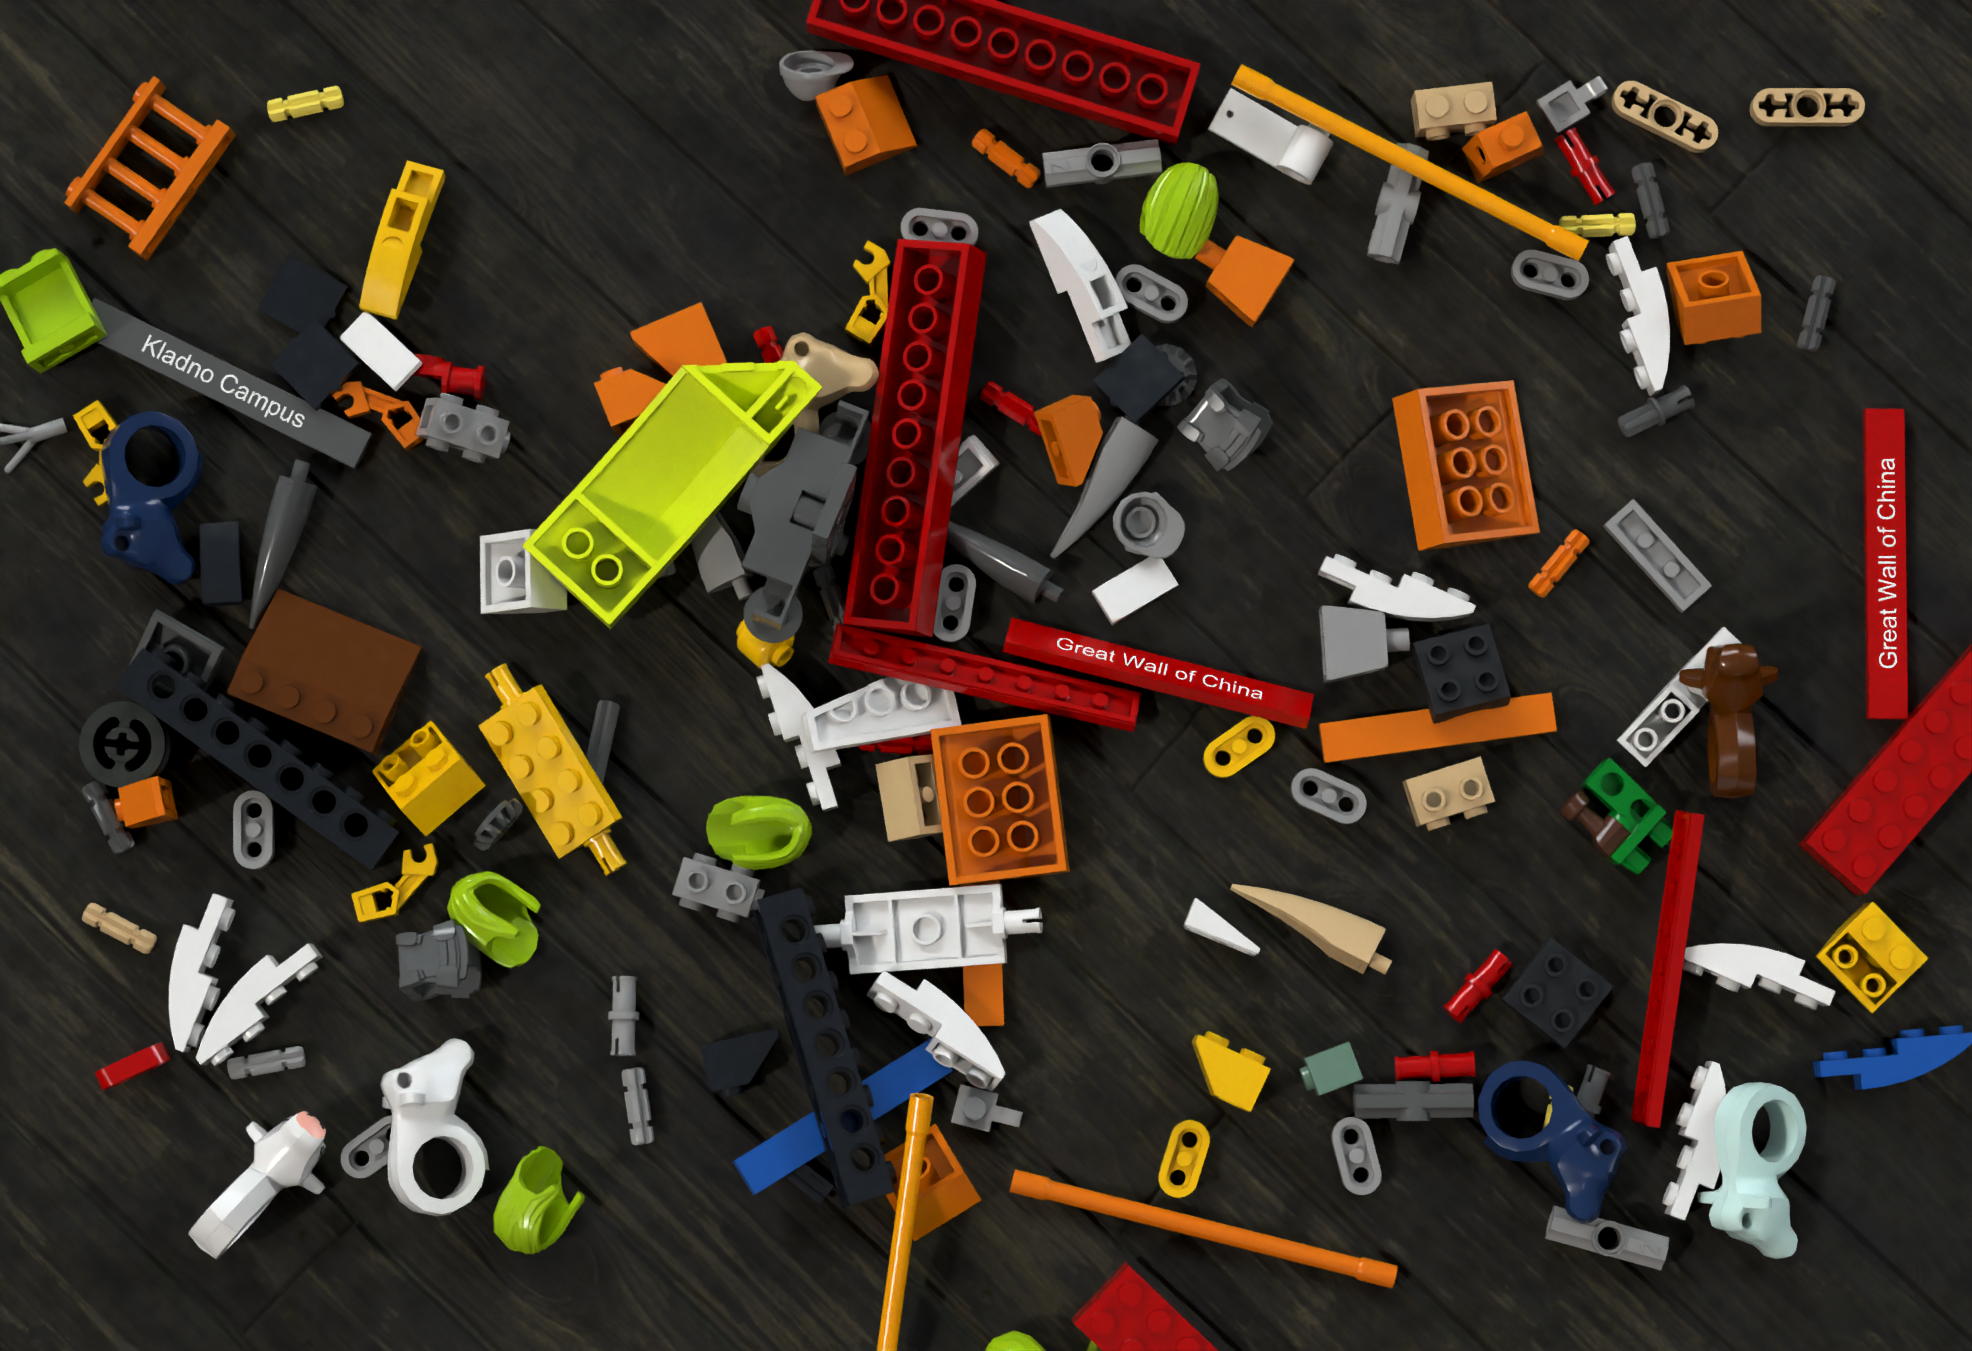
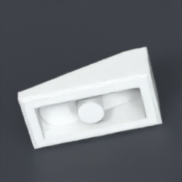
M367 311L363 312L340 337L342 342L395 391L423 364Z
M975 435L968 437L959 447L951 507L1000 464Z
M1148 557L1092 591V594L1113 626L1177 587L1178 583L1162 558Z
M1195 898L1183 925L1184 929L1251 956L1259 953L1260 948L1199 899Z

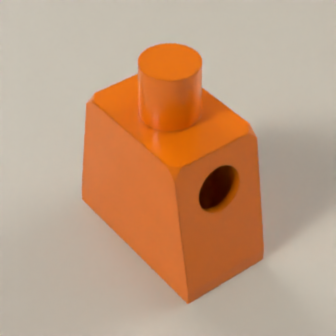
M1527 111L1480 131L1462 148L1477 183H1481L1545 154L1543 145ZM1479 149L1482 150V152H1483V154H1484V156H1485V161L1483 160V158H1482V156H1481V154H1480Z
M1236 236L1227 250L1208 239L1195 257V259L1214 270L1207 280L1206 287L1252 328L1294 262V259L1241 236Z

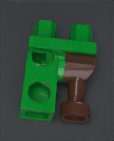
M1606 758L1581 784L1592 796L1594 795L1610 810L1606 817L1603 819L1587 806L1590 799L1580 789L1560 808L1559 813L1568 821L1577 818L1592 834L1595 848L1613 865L1621 864L1624 868L1637 875L1652 860L1637 845L1647 835L1655 844L1663 848L1671 840L1673 827L1663 817L1667 812L1660 805L1656 804L1611 758Z

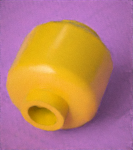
M744 619L737 628L738 649L760 669L762 665L767 663L773 667H781L790 660L794 653L792 648L794 635L782 642L768 643L753 636L748 630Z

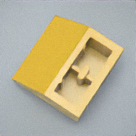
M429 721L424 727L414 732L404 744L392 754L386 756L372 770V773L400 810L425 836L429 835L486 786L473 768L432 721Z
M1874 902L1864 903L1835 931L1816 955L1817 959L1870 1013H1873L1928 959Z
M1206 1031L1204 1037L1195 1035L1192 1044L1210 1094L1246 1112H1251L1271 1070L1263 1065L1266 1058L1246 1048H1242L1240 1054L1227 1048L1229 1040L1210 1031Z

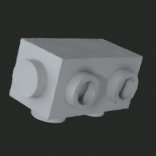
M441 393L440 398H426L415 436L427 439V447L443 452H448L449 448L452 447L463 451L462 458L481 464L485 463V459H499L500 453L503 454L506 451L510 441V432L507 431L510 421L498 418V410L483 405H477L476 410L462 406L464 399L446 393Z
M695 853L693 859L683 858L672 894L681 898L680 906L701 912L703 905L718 909L716 917L739 923L741 916L750 918L752 912L751 904L758 899L764 898L765 890L759 889L761 881L753 878L755 871L752 869L741 868L733 864L730 871L715 866L717 859Z

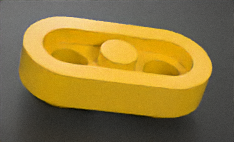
M1250 716L1216 738L1204 751L1203 762L1207 771L1215 777L1227 778L1263 755L1271 748L1275 740V731L1272 724L1267 719ZM1252 729L1259 730L1262 734L1261 741L1256 744L1251 743L1247 738L1248 731ZM1220 751L1228 753L1230 756L1229 764L1225 766L1217 764L1215 760L1216 754Z
M1182 1121L1173 1128L1158 1173V1182L1161 1189L1172 1197L1180 1198L1189 1195L1194 1191L1199 1180L1210 1144V1136L1205 1126L1197 1121ZM1187 1132H1192L1197 1137V1142L1193 1147H1186L1182 1143V1137ZM1175 1170H1181L1185 1174V1181L1180 1185H1174L1170 1180V1175Z

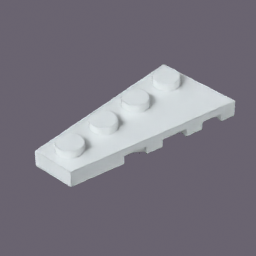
M892 677L875 681L862 689L846 694L802 715L810 754L931 734L930 729L961 725L954 691Z

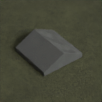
M156 609L130 664L142 648L152 652L155 647H158L175 660L171 666L184 675L187 670H190L207 683L203 689L207 691L217 674L224 647ZM169 676L161 677L155 685L156 693L164 698L170 697L175 691L174 680ZM201 699L191 701L187 711L193 713Z

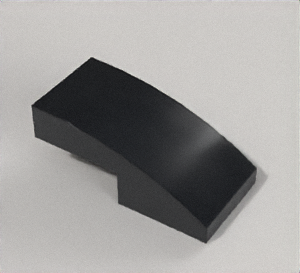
M239 521L200 524V569L204 607L243 605V568L241 565V527Z

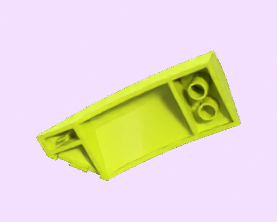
M795 361L724 363L706 366L681 365V368L634 423L527 539L522 547L609 629H612L742 485L823 387Z

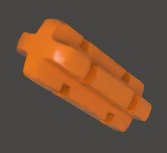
M981 129L973 138L972 146L982 154L987 153L988 159L1010 176H1017V181L1023 186L1031 188L1039 179L1040 170L1030 162L1026 164L1024 162L1025 158L1001 140L997 142L995 140L996 136L987 129Z
M1573 530L1564 540L1565 545H1560L1541 568L1542 573L1536 574L1531 580L1528 587L1541 598L1547 596L1554 587V581L1557 583L1577 559L1576 554H1581L1588 546L1590 540L1581 531Z

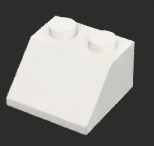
M537 529L480 536L481 614L546 613L567 610L568 590L522 547Z

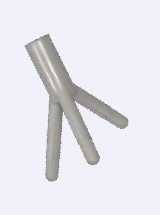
M63 418L32 428L0 423V432L13 434L0 437V445L27 440L6 465L4 471L11 473L37 442L67 433Z

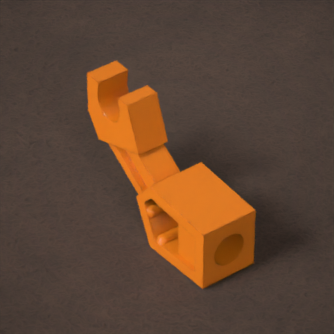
M361 381L346 382L342 385L343 390L341 392L336 391L332 395L337 402L345 396H352L354 398L353 406L344 411L349 419L372 413L371 410L383 414L381 420L407 452L425 440L415 436L420 417L409 401H401L366 388ZM406 411L413 419L397 430L391 415L392 413L398 414L399 412Z

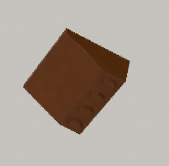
M278 589L239 662L227 694L378 756L423 647Z

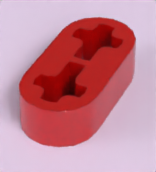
M160 1042L96 1071L95 1075L102 1091H105L169 1062L171 1059L164 1043Z

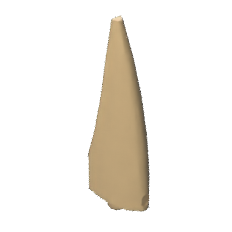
M1232 884L1230 888L1233 892L1287 923L1312 941L1330 958L1364 974L1367 966L1386 974L1392 960L1375 952L1386 931L1382 926L1328 904L1301 896Z

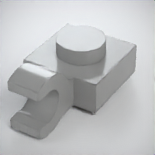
M1600 76L1577 90L1571 80L1537 100L1536 104L1555 134L1558 135L1588 117L1591 112L1586 104L1605 94L1608 88Z
M960 1084L951 1123L990 1132L992 1121L1020 1127L1023 1112L997 1106L999 1097L997 1093Z

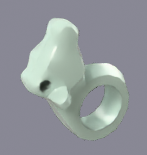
M1763 1082L1745 1083L1733 1087L1723 1097L1714 1119L1715 1144L1723 1184L1718 1190L1698 1192V1202L1713 1204L1710 1209L1709 1218L1714 1228L1725 1231L1732 1238L1755 1246L1764 1256L1774 1259L1792 1256L1797 1248L1798 1239L1790 1226L1789 1200L1780 1188L1777 1180L1799 1159L1805 1144L1807 1129L1803 1108L1796 1096L1783 1087ZM1764 1105L1771 1125L1770 1136L1765 1149L1758 1154L1753 1143L1752 1127L1757 1111Z

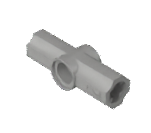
M1158 139L1113 145L1098 143L1089 148L1042 153L1046 188L1091 182L1106 184L1115 179L1162 174ZM1105 155L1111 159L1113 166L1106 172H1099L1094 169L1091 162L1096 156Z
M1409 143L1396 144L1428 160L1429 151L1421 146ZM1392 164L1387 181L1383 182L1375 210L1377 219L1369 242L1367 256L1380 262L1399 264L1409 225H1412L1420 201L1421 192L1419 188L1421 179Z
M1555 1205L1549 1216L1545 1239L1660 1271L1666 1260L1670 1239L1667 1236L1602 1218H1597L1591 1223L1581 1224L1572 1219L1565 1208ZM1605 1227L1613 1228L1617 1235L1615 1245L1609 1249H1603L1598 1243V1234Z

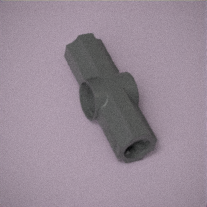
M1395 1081V1084L1353 1085L1354 1117L1360 1119L1396 1118V1121H1431V1118L1473 1117V1084H1431V1081Z

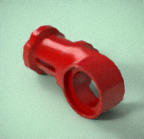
M414 354L423 363L414 372V376L441 379V393L471 395L475 400H482L486 380L485 366L479 365L477 369L457 367L453 365V362L445 361L441 357Z

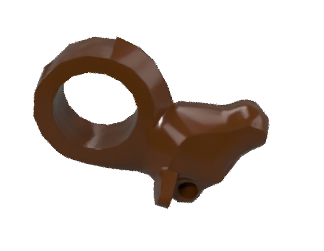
M1735 643L1710 646L1707 649L1704 668L1684 669L1679 672V681L1682 684L1701 689L1703 696L1711 703L1707 730V767L1711 793L1715 797L1737 798L1753 795L1756 786V741L1752 706L1764 695L1763 686L1771 684L1778 679V669L1772 666H1760L1756 648L1749 644Z

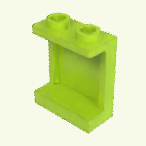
M57 248L42 250L36 253L29 263L18 269L7 270L0 275V301L25 348L21 352L27 364L40 374L107 336L69 258Z

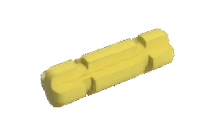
M339 86L323 88L324 92L320 93L318 90L287 96L288 100H282V98L272 99L267 102L268 114L273 122L287 120V116L290 115L296 118L323 112V108L326 107L329 110L341 108L344 106L342 91Z
M1620 213L1617 217H1613V214L1582 215L1580 219H1577L1576 216H1563L1559 219V226L1577 235L1581 234L1583 238L1613 236L1614 233H1618V236L1634 234L1636 221L1632 213Z

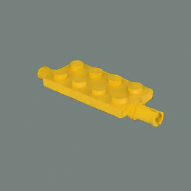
M506 663L493 669L492 673H487L485 678L489 681L503 705L500 707L501 710L480 724L479 728L559 859L563 858L584 845L585 848L590 847L604 870L605 876L625 866L627 861L624 860L609 835L612 832L610 827L623 817L542 684L533 687L529 691L522 692Z

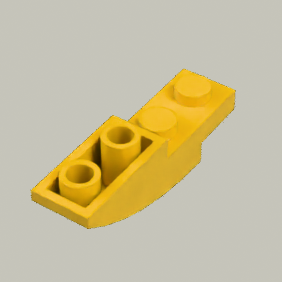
M407 160L397 189H391L378 227L363 284L359 305L360 310L397 320L422 254L420 244L446 178L444 170Z

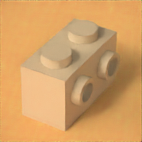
M1492 82L1415 90L1411 98L1415 138L1426 137L1427 140H1441L1450 137L1452 133L1465 132L1466 136H1474L1480 131L1494 126L1497 121Z
M933 754L910 756L875 764L888 842L916 839L943 833Z
M1481 756L1402 782L1416 827L1426 824L1428 831L1450 825L1449 817L1456 814L1464 813L1465 819L1488 813L1486 805L1495 802Z

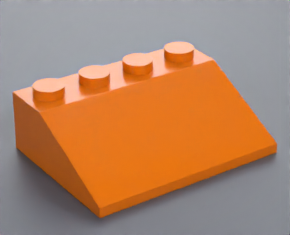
M1514 380L1416 389L1392 398L1418 551L1457 547L1540 533Z
M1048 714L930 729L949 885L1070 872L1051 717Z

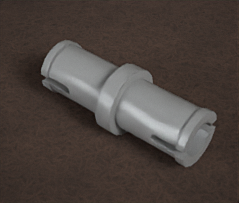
M612 976V1011L608 1012V1020L612 1021L610 1055L636 1056L635 1021H639V1012H636L637 977Z

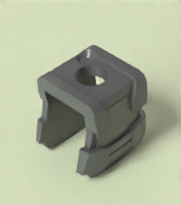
M1221 378L1209 387L1203 399L1179 423L1177 428L1193 442L1197 441L1207 452L1204 456L1216 471L1220 469L1230 471L1260 446L1269 433L1273 421L1270 419L1271 417L1268 414L1270 411L1256 402L1250 403L1240 396L1231 383Z
M454 919L434 925L432 931L422 934L406 932L396 935L400 968L399 989L413 1001L428 1000L438 995H451V998L471 999V995L480 990L482 982L480 950L467 941L464 928L460 925L457 926Z

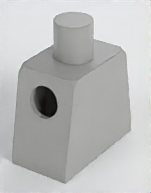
M1321 606L1319 609L1324 683L1385 670L1388 667V652L1410 650L1408 628L1386 629L1385 612L1337 606Z

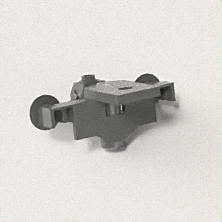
M840 400L837 411L824 418L819 425V434L799 427L785 461L763 476L751 472L745 483L737 509L752 515L755 534L741 567L767 577V581L764 587L752 593L746 601L744 621L750 633L761 641L768 643L782 642L792 637L799 629L803 612L796 593L807 566H825L831 564L832 559L836 555L841 557L845 555L851 540V535L845 533V519L855 491L857 467L854 465L863 462L867 458L871 423L868 421L869 411Z

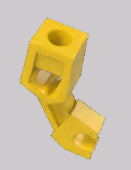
M868 240L863 248L874 256L873 262L869 265H864L856 259L853 268L866 284H869L870 295L862 296L845 328V333L871 348L886 325L888 311L887 268L891 263L885 250ZM868 304H875L876 308L881 312L880 319L876 325L862 317L863 312L868 309Z
M97 400L73 415L90 447L95 451H99V465L96 464L83 481L88 489L96 483L104 485L101 457L103 445L94 437L92 432L106 423L109 425V431L117 426V423L105 406ZM105 485L103 494L94 498L97 505L101 508L108 504Z
M433 843L424 845L427 856L421 863L414 861L411 849L403 851V876L395 886L389 882H384L351 894L360 923L399 915L400 908L429 876L435 875L439 862ZM390 889L393 891L391 908L387 907L386 910L379 911L375 894L380 892L387 893Z

